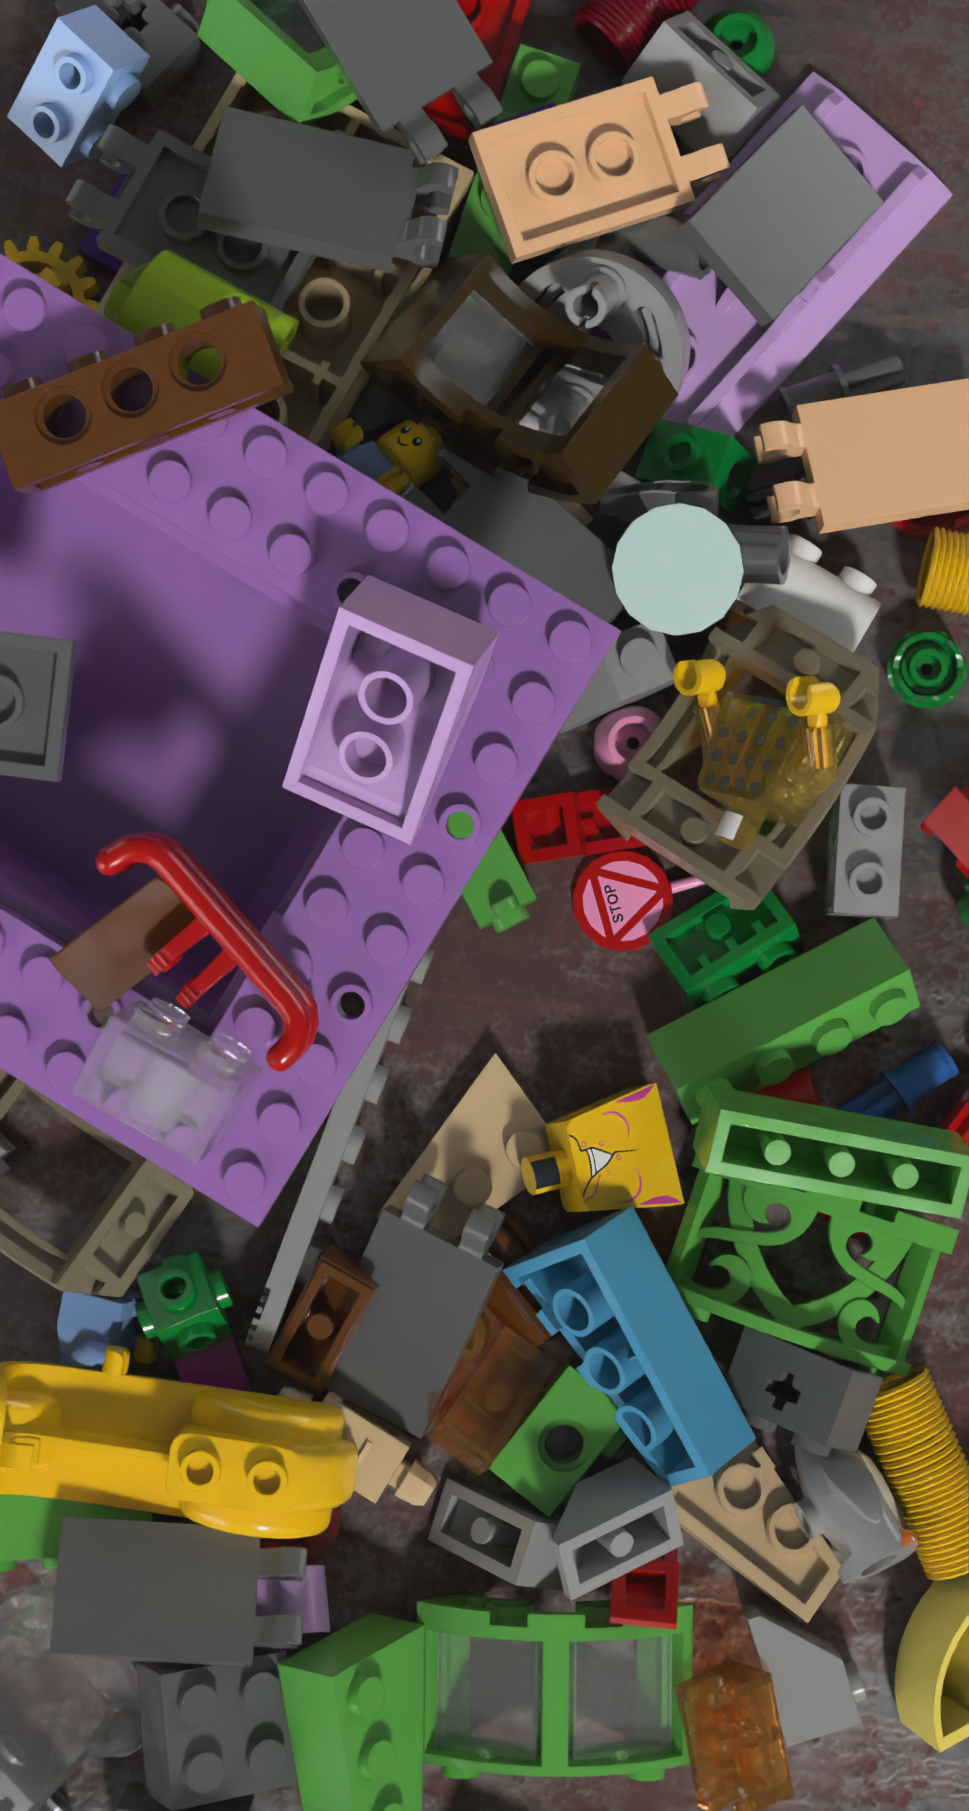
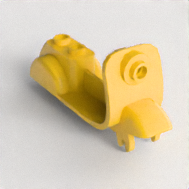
M32 1361L0 1362V1495L46 1497L185 1517L212 1529L249 1537L272 1539L302 1538L323 1532L330 1523L332 1509L342 1505L351 1498L355 1485L358 1450L352 1442L342 1439L345 1423L344 1414L340 1408L329 1403L132 1374H122L121 1377H113L104 1374L102 1370Z

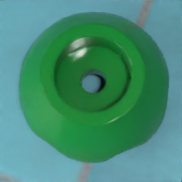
M728 9L715 14L704 24L758 76L769 71L775 53L774 38L771 29L759 15L746 9ZM739 42L742 48L740 50H733L731 43Z
M937 630L912 631L904 635L896 643L887 662V676L892 689L902 701L917 708H936L951 702L957 696L968 673L966 658L961 653L954 639L949 634ZM923 664L931 667L930 675H923L920 668Z

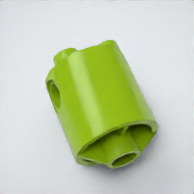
M163 250L154 259L124 274L112 289L103 310L104 317L132 334L137 335L144 330L166 323H172L175 330L201 321L199 311L207 305L225 298L239 296L242 304L253 300L265 311L281 356L290 346L299 325V320L176 253ZM205 348L198 351L191 358L188 368L212 381L220 369L218 351L214 348Z

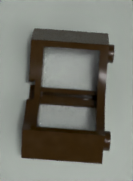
M489 252L446 258L360 362L380 389L414 423L419 425L426 417L453 438L454 441L449 450L460 458L495 478L504 469L529 480L527 485L528 492L558 501L579 504L597 503L679 395L664 373L661 362L651 353L646 344L633 345L608 341L592 336L563 322L527 296L507 276L505 270L493 259Z

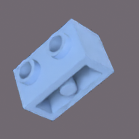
M96 5L58 17L7 117L61 168L86 157L89 160H93L103 153L97 149V144L108 125L114 124L120 111L128 107L140 92L142 83L138 78L151 56Z

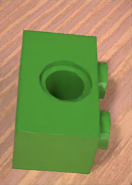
M568 1358L488 1457V1468L548 1517H550L558 1505L566 1509L576 1484L588 1478L584 1473L597 1456L601 1454L606 1459H609L627 1438V1435L614 1419L619 1409L608 1394L601 1392L596 1387L591 1389L576 1369L578 1366ZM559 1425H570L576 1428L582 1435L579 1448L568 1456H557L551 1453L545 1446L546 1436L551 1429Z

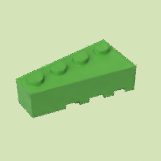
M369 1613L278 1663L303 1811H422L424 1624Z

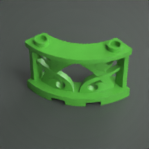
M695 1154L692 1166L699 1168V1172L666 1266V1270L678 1289L691 1317L699 1321L708 1322L712 1313L775 1337L847 1360L846 1363L882 1378L885 1371L908 1377L912 1364L904 1360L940 1253L952 1254L959 1230L892 1206L707 1173L697 1154ZM728 1179L727 1208L730 1227L711 1225L725 1181ZM780 1203L787 1208L789 1220L785 1227L774 1231L754 1230L753 1219L759 1223L770 1224L765 1216L766 1208L770 1204ZM819 1211L830 1215L828 1221V1241L835 1259L844 1270L855 1278L823 1297L792 1305L771 1277L758 1245L776 1246L796 1239L808 1229ZM856 1232H865L870 1238L869 1247L863 1252H858L862 1257L872 1261L866 1268L857 1264L850 1257L846 1249L848 1238ZM706 1238L733 1241L736 1254L721 1253L711 1258L708 1262L709 1266L719 1265L727 1269L729 1278L723 1287L710 1288L692 1280ZM901 1262L894 1286H892L885 1280ZM751 1286L771 1315L738 1304L736 1301L741 1299ZM876 1290L889 1297V1301L875 1343H869L858 1338L855 1333V1326L863 1317H871L879 1324V1313L876 1307L865 1299ZM836 1317V1330L839 1337L807 1328V1326Z

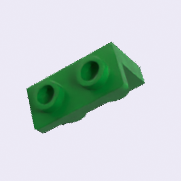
M771 890L755 910L730 909L729 899L717 891L647 935L652 947L685 993L693 1011L796 958V955L803 950L796 923Z

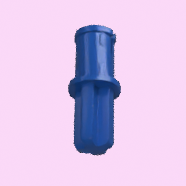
M934 1040L930 1043V1046L890 1072L887 1068L881 1070V1079L837 1109L887 1119L892 1118L903 1109L907 1113H911L915 1110L913 1106L915 1101L949 1078L957 1076L959 1071L945 1048L938 1041Z

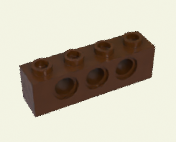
M239 296L225 298L202 308L199 311L201 321L175 330L172 323L149 328L132 338L135 347L111 357H109L106 350L90 352L68 362L66 367L69 373L46 383L42 382L41 377H30L4 387L0 391L3 399L0 401V453L14 490L29 495L38 494L295 392L265 311L253 300L242 304ZM202 349H216L220 356L218 374L212 381L206 384H193L188 373L191 358ZM146 374L150 377L153 384L152 398L143 409L130 412L126 409L123 402L124 387L131 378ZM72 401H81L86 411L85 425L77 435L63 438L57 426L59 412L66 404Z

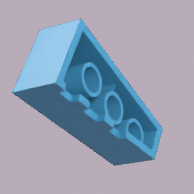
M633 1206L550 1237L502 1270L516 1289L523 1284L527 1286L543 1307L536 1314L538 1319L551 1336L561 1331L583 1360V1363L576 1368L591 1389L596 1387L611 1397L619 1408L614 1416L615 1421L658 1478L669 1487L711 1476L756 1439Z

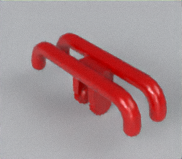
M153 831L122 836L102 848L95 859V865L100 873L106 876H113L119 872H127L138 863L149 865L196 917L195 920L146 963L147 967L155 976L161 972L169 971L182 959L186 951L211 934L223 950L200 975L196 974L180 988V993L175 999L186 1010L238 965L282 1018V1034L268 1049L266 1054V1061L269 1067L278 1072L291 1068L314 1043L319 1026L317 1003L303 981L187 848L171 836Z

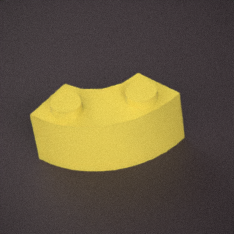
M969 1573L951 1579L934 1580L933 1584L919 1601L907 1623L896 1660L895 1696L900 1721L939 1753L969 1737Z

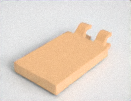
M651 76L472 132L468 142L511 264L687 208L696 200L691 187L702 186L721 179V172L731 168L723 144H715L680 156L670 127L698 119L701 116L699 111L709 107L701 81L659 94L654 78Z
M969 378L796 405L792 413L793 423L788 421H772L761 424L759 426L760 436L753 438L759 464L801 456L807 483L789 481L772 487L774 496L766 498L771 523H784L799 518L815 516L818 533L822 534L969 510Z

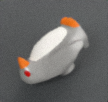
M794 1445L797 1473L803 1499L794 1503L796 1516L810 1539L823 1534L844 1556L845 1559L838 1571L843 1584L875 1575L906 1559L918 1548L917 1545L920 1544L918 1537L913 1531L902 1528L893 1496L884 1477L870 1457L857 1449V1452H851L837 1448H831L829 1456L823 1457Z

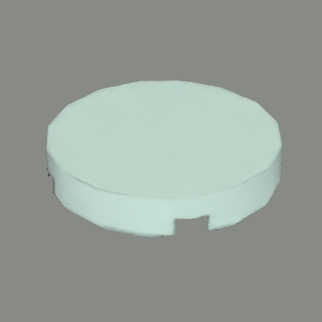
M682 503L654 507L634 520L617 543L612 565L616 594L629 615L650 630L674 636L701 632L722 619L738 597L744 573L740 545L727 524L704 508Z

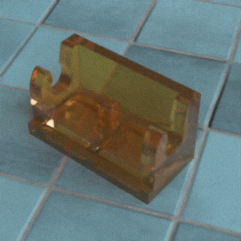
M728 1659L675 1686L698 1809L702 1811H718L733 1803L731 1805L732 1811H762L780 1800L786 1802L794 1797L770 1672Z

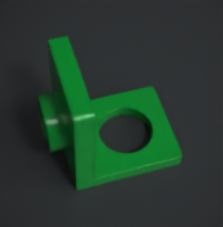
M660 419L650 433L636 472V477L642 482L676 480L716 484L718 486L719 510L727 517L736 519L743 502L742 492L748 488L756 465V459L730 434ZM736 463L735 483L730 493L727 494L728 476L731 468Z

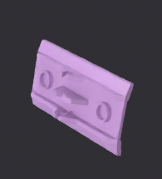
M814 71L729 163L731 168L721 172V179L711 182L684 214L691 215L756 147L801 104L804 105L884 202L772 322L763 327L713 269L702 280H698L642 263L657 274L676 297L686 319L690 340V359L684 383L678 393V397L661 419L722 432L735 437L953 195L928 167L844 93ZM642 306L638 308V311L642 317L645 326L647 339L650 340L646 320L641 311V309L643 308ZM584 325L578 328V330L592 336L613 341L612 337L598 326L585 328Z

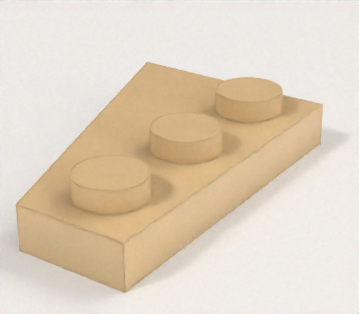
M496 1053L376 1216L378 1220L383 1209L390 1204L403 1211L406 1197L413 1182L416 1179L421 1181L425 1173L448 1184L445 1195L430 1225L455 1238L462 1234L472 1210H478L482 1202L497 1209L526 1188L522 1176L521 1162L523 1157L550 1151L546 1135V1123Z
M754 1440L711 1476L670 1487L673 1489L679 1523L682 1529L800 1622L808 1623L839 1579L838 1571L841 1564L822 1535L813 1539L806 1535L794 1510V1503L796 1501L775 1472L774 1468L776 1466L762 1446L759 1447Z

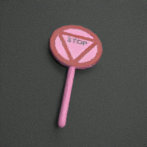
M632 851L609 852L591 861L579 875L573 892L574 915L583 933L597 945L615 951L637 950L650 943L648 934L669 922L673 910L672 894L706 884L693 875L669 882L663 869L649 857Z

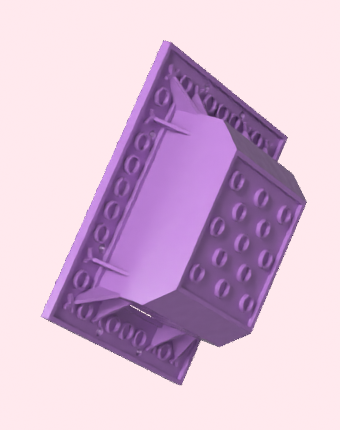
M0 253V391L14 382L30 377H41L42 382L46 383L69 373L66 367L68 362L90 352L106 350L109 357L135 347L132 340L135 336L134 334ZM188 368L189 377L193 384L202 385L210 382V380ZM146 374L137 375L131 378L125 385L123 402L128 411L141 410L150 402L153 395V384L150 377ZM72 401L66 404L62 409L61 416L57 419L58 430L63 438L77 435L85 425L86 411L81 401ZM252 408L35 495L14 490L0 453V631L77 641L62 781L52 782L0 775V1068L246 1221L259 1227L621 630L256 408ZM368 575L500 632L479 692L416 838L411 845L282 788L339 606L343 603L341 588L349 580L357 579L362 582ZM462 811L471 816L474 828L470 836L458 838L450 832L448 821L454 812ZM153 831L171 836L187 848L303 981L317 1003L319 1026L314 1043L291 1068L278 1072L269 1067L266 1061V1054L268 1049L282 1034V1018L238 965L186 1010L175 999L180 993V988L196 974L200 975L223 950L211 934L186 951L182 959L169 971L161 972L157 976L152 972L114 1001L111 1006L114 1009L115 1015L111 1024H102L95 1018L94 1006L57 971L49 959L158 875L154 869L143 863L136 864L127 872H119L113 876L103 875L95 865L96 855L102 848L122 836ZM345 992H355L363 998L365 1008L361 1015L350 1016L343 1011L341 997Z

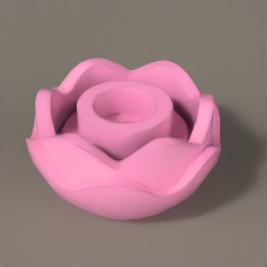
M639 705L623 706L605 715L596 727L593 749L594 758L601 770L620 782L629 771V762L662 721V718L649 708ZM631 738H635L639 742V747L635 750L627 746V741Z

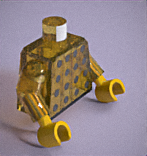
M710 658L678 662L673 669V679L676 688L683 695H697L699 702L693 708L702 741L703 765L698 778V785L702 792L726 806L714 837L731 847L750 852L764 820L794 827L803 823L817 798L837 779L838 762L853 736L850 731L827 716V714L834 712L839 706L841 697L837 687L830 682L819 683L818 678L814 675L794 677L788 682L786 701L726 691L723 699H718L716 692L723 687L726 680V671L719 661Z

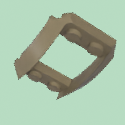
M773 604L747 614L748 621L723 631L715 627L708 636L709 643L700 659H715L724 666L726 671L724 685L716 692L720 714L729 700V697H723L725 692L734 691L745 670L785 695L787 684L792 678L811 675L818 678L819 683H832L840 692L841 700L838 708L834 712L827 714L828 721L839 727L828 746L829 765L814 769L799 794L769 835L764 838L740 823L733 840L714 835L724 812L676 782L708 735L702 707L699 706L697 695L686 696L682 693L678 695L654 732L629 762V771L609 796L603 794L596 803L598 810L626 841L631 836L635 837L729 899L730 909H756L808 842L830 810L861 759L877 727L880 668Z
M0 1068V1120L25 1087H27L78 1128L131 1162V1165L66 1254L33 1233L1 1208L0 1252L59 1291L122 1297L193 1197L192 1187Z

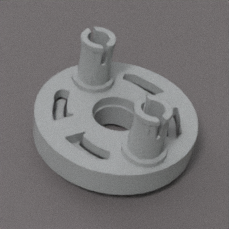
M577 250L557 256L544 263L518 286L527 296L535 301L544 292V289L551 285L537 304L576 329L584 325L585 328L598 326L605 330L614 342L633 345L646 344L651 353L661 362L664 373L677 393L680 392L690 359V340L686 319L669 287L657 274L639 261L607 250ZM564 290L565 293H563V294L557 299V297L559 296V294ZM642 306L643 308L641 309V311L646 320L650 340L647 339L645 326L642 317L638 311V308ZM498 328L497 360L502 380L505 382L522 361L520 349H523L524 357L529 351ZM561 372L528 415L541 423L540 431L566 435L601 389L590 386Z

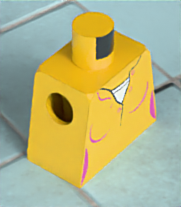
M657 1083L625 1088L547 1123L546 1135L550 1151L523 1157L521 1162L522 1176L528 1192L531 1195H537L559 1189L566 1212L625 1209L633 1206V1208L675 1206L684 1203Z

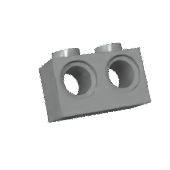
M845 784L830 808L823 917L868 920L874 917L876 920L882 921L898 917L906 788Z

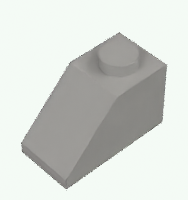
M643 624L620 632L559 734L604 717L620 707L634 705L676 688L673 679V669L676 663L664 634L650 630Z
M633 1457L578 1482L574 1488L552 1538L564 1595L572 1601L684 1545L673 1489Z
M446 1479L428 1536L429 1541L513 1585L564 1591L552 1542L554 1533L562 1518L561 1516L552 1513L548 1517L531 1503L460 1480Z
M755 1603L741 1606L778 1726L787 1747L862 1724L856 1703L866 1700L867 1697L855 1661L844 1664L833 1644Z

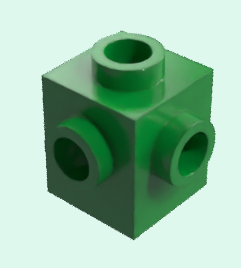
M198 1252L187 1256L174 1255L159 1261L151 1271L137 1276L144 1300L135 1303L134 1306L141 1327L148 1340L158 1336L174 1360L202 1351L211 1345L235 1336L225 1308L234 1305L227 1282L220 1268L209 1272Z

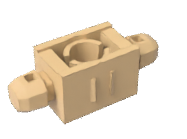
M285 1385L278 1394L281 1397L312 1401L314 1395L297 1386ZM330 1391L322 1403H329L341 1409L345 1421L342 1439L352 1442L358 1450L354 1491L376 1504L387 1484L397 1489L394 1495L412 1505L424 1506L436 1487L438 1480L433 1471L415 1459L414 1463L411 1464L403 1459L414 1438L379 1416Z

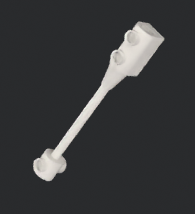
M464 340L457 351L445 344L432 360L449 379L484 406L494 396L501 376L491 371L496 358L482 346L472 341ZM527 415L520 425L540 431L541 423ZM426 417L421 421L426 426L435 428L439 434L450 438L449 435ZM620 471L607 489L641 482ZM790 534L791 560L785 583L782 585L741 583L743 588L730 609L748 619L747 614L773 604L851 652H854L882 604L871 597L877 584L867 575L848 566L842 569L838 577L816 564L822 555V551L817 546L798 535Z

